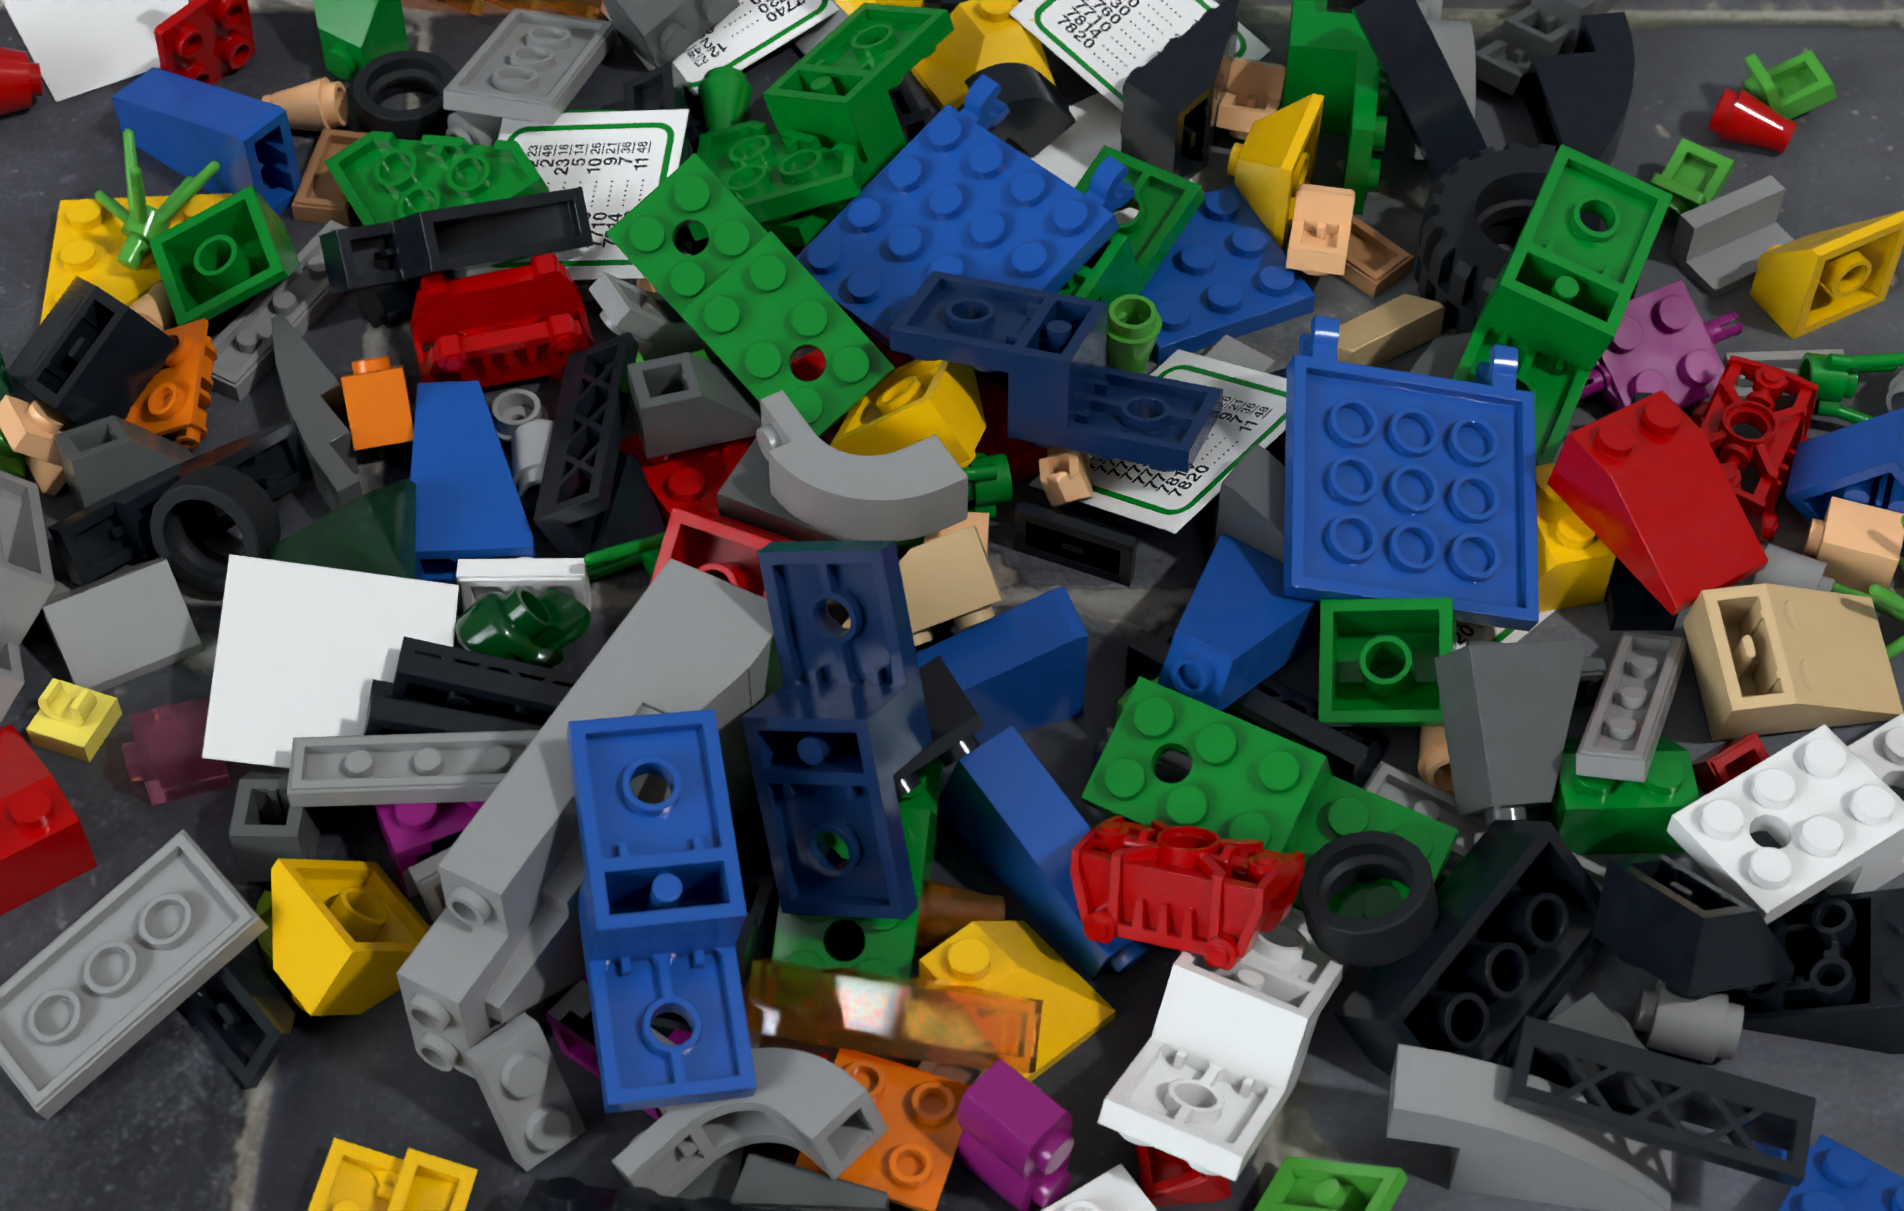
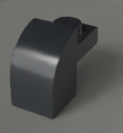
M1013 62L1000 63L984 68L964 81L968 89H970L974 82L984 74L1000 85L1002 92L996 98L1008 105L1010 113L997 125L990 127L988 131L1003 141L1011 138L1033 157L1038 155L1076 122L1057 87L1029 65ZM964 103L956 110L960 112L964 108Z

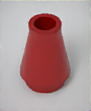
M1725 88L1713 111L1707 129L1719 134L1717 140L1771 149L1783 154L1797 123L1786 119L1742 88L1738 92Z

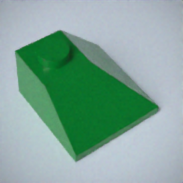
M313 0L326 70L332 72L335 76L354 82L359 70L373 59L390 52L409 50L401 0Z

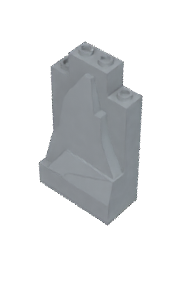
M670 558L437 866L446 908L396 973L416 1052L428 1064L445 1072H449L454 1068L475 1078L464 1052L524 1012L537 1021L542 1032H544L549 1025L545 1013L586 973L577 899L585 869L566 735L569 721L715 709L733 825L739 820L762 830L764 824L741 717L784 685L766 598ZM643 774L634 778L630 783L633 794L645 803H661L671 795L666 781L657 775Z

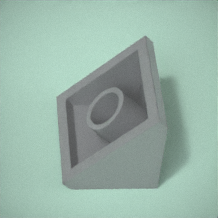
M158 556L90 582L85 586H80L49 598L40 610V614L73 684L97 692H103L204 651L167 559Z

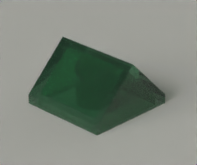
M407 478L365 493L268 548V551L273 560L415 579L416 484Z

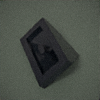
M630 452L617 460L609 508L604 512L596 514L589 553L666 531L665 523L639 459Z
M1022 501L1018 502L1014 514L1013 550L1130 587L1135 572L1136 537L1097 515Z
M241 954L236 955L180 1004L181 1008L246 1088L257 1087L290 1036L298 1005L292 999L290 989L275 971Z

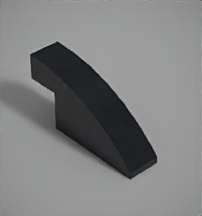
M1625 12L1582 15L1574 54L1531 58L1523 100L1539 144L1556 146L1555 151H1558L1561 144L1604 164L1611 165L1623 132L1634 81L1635 57L1633 38Z
M582 187L423 211L390 222L339 229L319 236L331 295L423 279L425 276L443 273L446 275L530 259L541 254H555L594 245Z

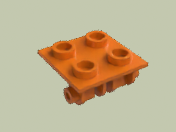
M205 318L163 331L177 341L178 344L167 357L163 368L152 378L133 404L125 419L160 436L170 434L175 438L176 443L187 447L188 450L197 449L200 446V441L207 437L208 432L206 427L207 412L204 410L211 406L212 397L209 393L213 390L212 372L214 361L217 359V349L212 345V338L207 335L209 321Z
M840 1046L834 1064L867 1089L888 1131L837 1178L887 1192L889 1202L918 1211H936L963 1129L957 1122L959 1105L965 1091L971 1085ZM800 1151L795 1166L828 1175L807 1155Z

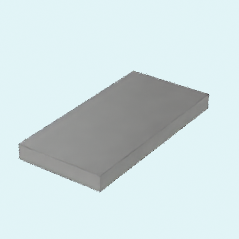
M514 8L443 90V109L554 125L616 43V29L610 21Z
M184 829L181 830L0 986L1 1067L33 1109L46 1120H49L268 928L267 924L196 841Z

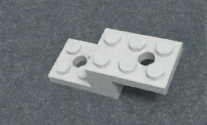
M1900 714L1849 746H1846L1824 724L1673 814L1667 832L1724 891L1758 910L1766 924L1774 921L1823 889L1830 896L1875 891L1904 873V801L1889 787L1896 786L1904 789V714ZM1767 831L1782 848L1762 847L1752 839L1750 833Z
M1294 907L1291 908L1289 915L1271 932L1259 931L1253 949L1229 971L1208 966L1203 955L1183 951L1173 964L1151 1038L1105 1097L1097 1123L1119 1132L1124 1139L1133 1144L1145 1147L1153 1146L1187 1161L1192 1168L1203 1174L1223 1176L1236 1181L1295 1088L1319 1014L1351 965L1339 963L1319 950L1308 932L1303 911Z

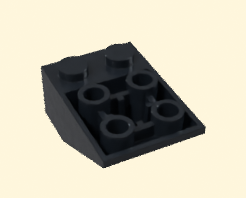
M1225 0L1218 7L1207 10L1198 23L1182 36L1172 38L1165 45L1162 52L1143 67L1135 68L1128 75L1122 90L1124 95L1123 122L1120 129L1122 153L1187 180H1190L1208 165L1218 131L1216 121L1219 104L1227 91L1231 62L1235 58L1240 0Z
M76 275L6 372L26 389L80 426L112 415L125 420L133 404L152 378L163 368L167 357L178 342L130 307L96 285Z
M1904 888L1809 898L1767 924L1795 966L1792 980L1762 984L1756 990H1730L1729 1002L1744 1006L1742 1029L1887 1054L1904 1053Z

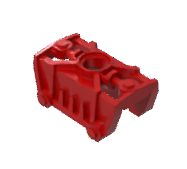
M552 253L534 256L530 260V264L526 266L449 280L447 275L443 273L425 276L420 283L421 290H417L410 322L422 383L479 381L481 388L546 375L557 380L563 378L568 355L595 345L581 292L563 263L559 264L557 256ZM434 344L433 347H430L429 351L423 352L422 346Z
M1731 355L1710 401H1702L1700 406L1697 405L1691 419L1705 433L1714 453L1720 452L1718 455L1720 465L1742 509L1746 511L1745 515L1758 540L1767 544L1769 538L1774 539L1779 526V522H1776L1778 515L1775 514V511L1788 485L1797 443L1811 439L1807 436L1819 385L1771 365ZM1741 375L1746 376L1745 379L1753 382V392L1747 394L1744 401L1740 399L1736 392ZM1783 392L1792 396L1794 393L1798 394L1793 407L1773 412L1775 409L1774 400L1779 398ZM1736 424L1751 425L1762 433V437L1757 439L1743 438L1737 435L1731 427ZM1750 462H1752L1760 477L1753 495L1741 490L1742 476L1740 472L1746 470Z
M1115 815L1095 826L1071 850L1070 875L1080 919L1083 923L1084 934L1089 940L1108 944L1115 937H1121L1203 955L1208 966L1229 971L1253 949L1259 931L1271 932L1289 915L1304 876V853L1295 851L1291 854L1266 850L1263 849V841L1256 839H1220L1218 834L1202 827H1171L1160 820L1151 821V826L1124 821V816Z

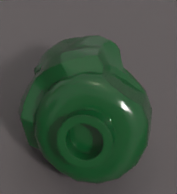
M517 586L507 595L492 591L481 596L457 619L455 632L460 644L458 648L553 668L564 660L562 648L578 640L590 625L591 614L580 601L555 588H549L540 597L523 586Z

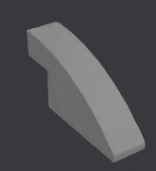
M1 470L0 722L25 683L19 645L55 587L38 484Z
M1398 1044L1391 1073L1386 1138L1451 1146L1449 1190L1596 1211H1671V1151L1505 1104L1511 1068L1449 1052ZM1528 1075L1526 1086L1557 1095L1567 1090V1088L1548 1080ZM1583 1096L1576 1099L1587 1103Z

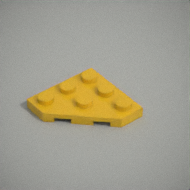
M233 193L194 195L170 219L169 229L230 197ZM145 196L146 205L159 209L169 196ZM128 197L114 198L129 211ZM96 199L60 200L40 325L76 275L101 288L128 307L146 294L153 284L163 282L150 248L138 271L126 268L117 262L116 259L127 239L121 233L124 223Z

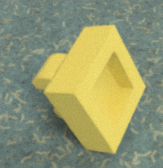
M53 678L39 697L38 704L40 709L26 730L32 745L90 763L122 715V710L116 697Z

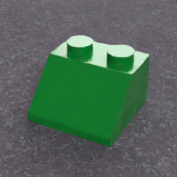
M252 185L148 240L178 326L203 318L209 320L289 277L300 265L284 222Z
M1453 597L1321 599L1318 721L1329 727L1444 726L1434 658L1457 650V625Z
M1660 736L1646 781L1636 782L1576 775V753L1582 738H1566L1552 802L1543 804L1546 821L1551 822L1573 853L1591 855L1686 852L1667 832V828L1673 814L1700 799L1689 750L1665 736Z

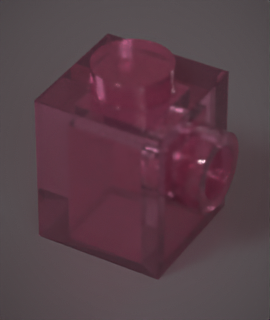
M209 696L177 704H165L153 710L129 715L134 742L122 744L127 771L131 783L144 780L152 806L232 786L226 761L202 758L210 701Z

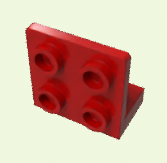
M188 0L189 3L154 29L161 70L213 85L234 69L245 65L256 54L248 0Z

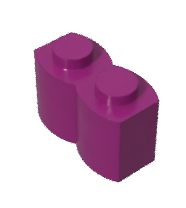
M1002 1059L997 1060L965 1091L961 1099L957 1122L963 1129L957 1147V1159L959 1163L1018 1211H1035L1039 1206L1045 1209L1061 1198L1072 1178V1175L1067 1170L1070 1162V1152L1074 1145V1138L1070 1136L1073 1118L1071 1113Z

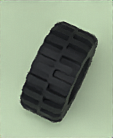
M1524 143L1507 144L1504 150L1495 151L1493 146L1482 149L1473 154L1471 161L1464 157L1447 169V173L1437 178L1430 188L1429 197L1425 200L1414 262V279L1419 284L1418 293L1421 298L1439 302L1445 307L1442 326L1446 330L1453 327L1456 329V334L1472 332L1490 289L1511 252L1498 245L1517 242L1557 152L1555 151L1556 146L1539 144L1538 148H1525ZM1589 212L1580 214L1581 221L1589 229L1597 232L1607 231L1606 223L1598 215ZM1637 281V283H1636V286H1635V288H1634V291H1633V293H1632V295H1631L1630 300H1631V299H1634V296H1635V293H1636V289H1637V285H1638V281Z

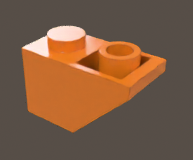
M389 355L353 361V373L344 374L341 377L354 451L413 441L414 423L404 366L391 367Z

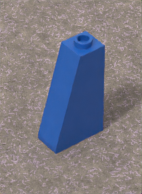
M155 67L112 96L122 137L125 129H131L135 134V145L137 148L182 176L195 177L211 161L219 162V171L202 187L211 194H235L252 185L277 215L293 203L301 183V177L287 113L280 106Z
M479 381L417 383L405 556L410 579L458 585L456 579L458 559L536 558L533 535Z
M1226 533L1219 537L1176 628L1157 684L1220 711L1224 710L1315 643L1320 630L1321 601L1283 596L1284 563Z
M1065 586L1048 591L916 653L919 668L940 655L985 724V727L974 733L980 744L985 743L1010 726H1013L1018 733H1022L1083 715L1088 634Z
M1013 726L1008 727L957 761L941 794L939 817L1092 980L1112 966L1118 974H1121L1141 961L1152 950L1148 943L1115 937L1106 944L1089 940L1084 934L1083 923L1080 919L1070 875L1071 850L1092 829Z

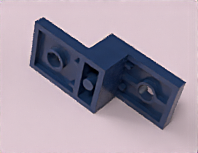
M932 271L890 327V350L912 354L915 358L923 361L944 360L970 365L981 372L1001 371L1008 373L1007 437L1028 441L1037 447H1059L1089 453L1092 457L1101 460L1119 459L1149 465L1157 471L1188 473L1222 411L1223 389L1105 367L1107 302Z
M895 540L771 542L757 551L784 685L741 718L782 913L905 920L918 908L893 775L932 742V736ZM828 598L838 601L846 608L850 616V628L842 627L836 620L830 617L827 610ZM825 832L834 833L843 840L848 849L849 859L841 858L837 851L827 845Z

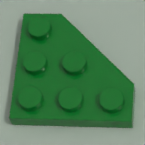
M755 120L700 135L697 155L758 223L766 221L770 223L784 222L799 212L820 206L826 208L838 207L847 203L853 197L861 195L862 163L855 146L840 142L832 149L821 146L817 136L790 129L781 135L773 134L770 132L767 123ZM696 223L688 224L695 241L709 237L707 229L702 225Z
M371 131L324 161L363 225L390 222L423 211L549 192L542 177L517 141L495 140L494 146L469 144L465 137L423 135L421 141L397 139L393 132Z

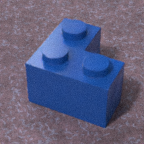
M1904 407L1797 443L1785 497L1809 525L1812 518L1824 520L1832 496L1904 514ZM1903 538L1902 549H1901V552H1902L1903 554H1904V538Z

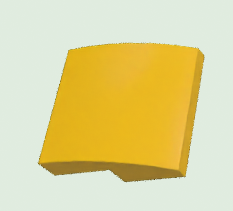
M334 1138L308 1211H465L478 1170L408 1148L403 1160Z

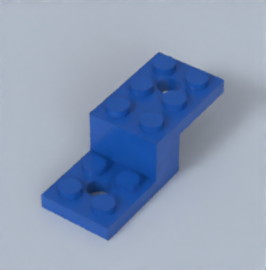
M715 709L569 721L566 735L585 869L577 899L605 1114L753 1097L757 1084L735 948L747 917ZM643 774L657 775L666 781L671 795L661 803H645L633 794L630 783L634 778ZM661 1013H676L688 1022L691 1028V1037L681 1045H666L658 1041L653 1035L650 1027L651 1020Z

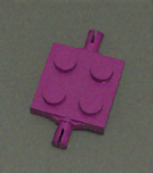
M1682 279L1629 300L1617 332L1590 372L1579 400L1599 392L1615 412L1631 404L1634 392L1654 394L1663 390L1682 410L1711 398L1725 370L1717 353L1716 343L1733 336H1738L1743 330L1741 321L1724 329L1721 327L1732 323L1740 317L1735 312L1729 311L1722 316L1705 322L1699 315Z

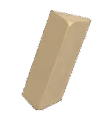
M1405 293L1339 326L1337 361L1378 367L1441 335L1445 307L1439 302Z

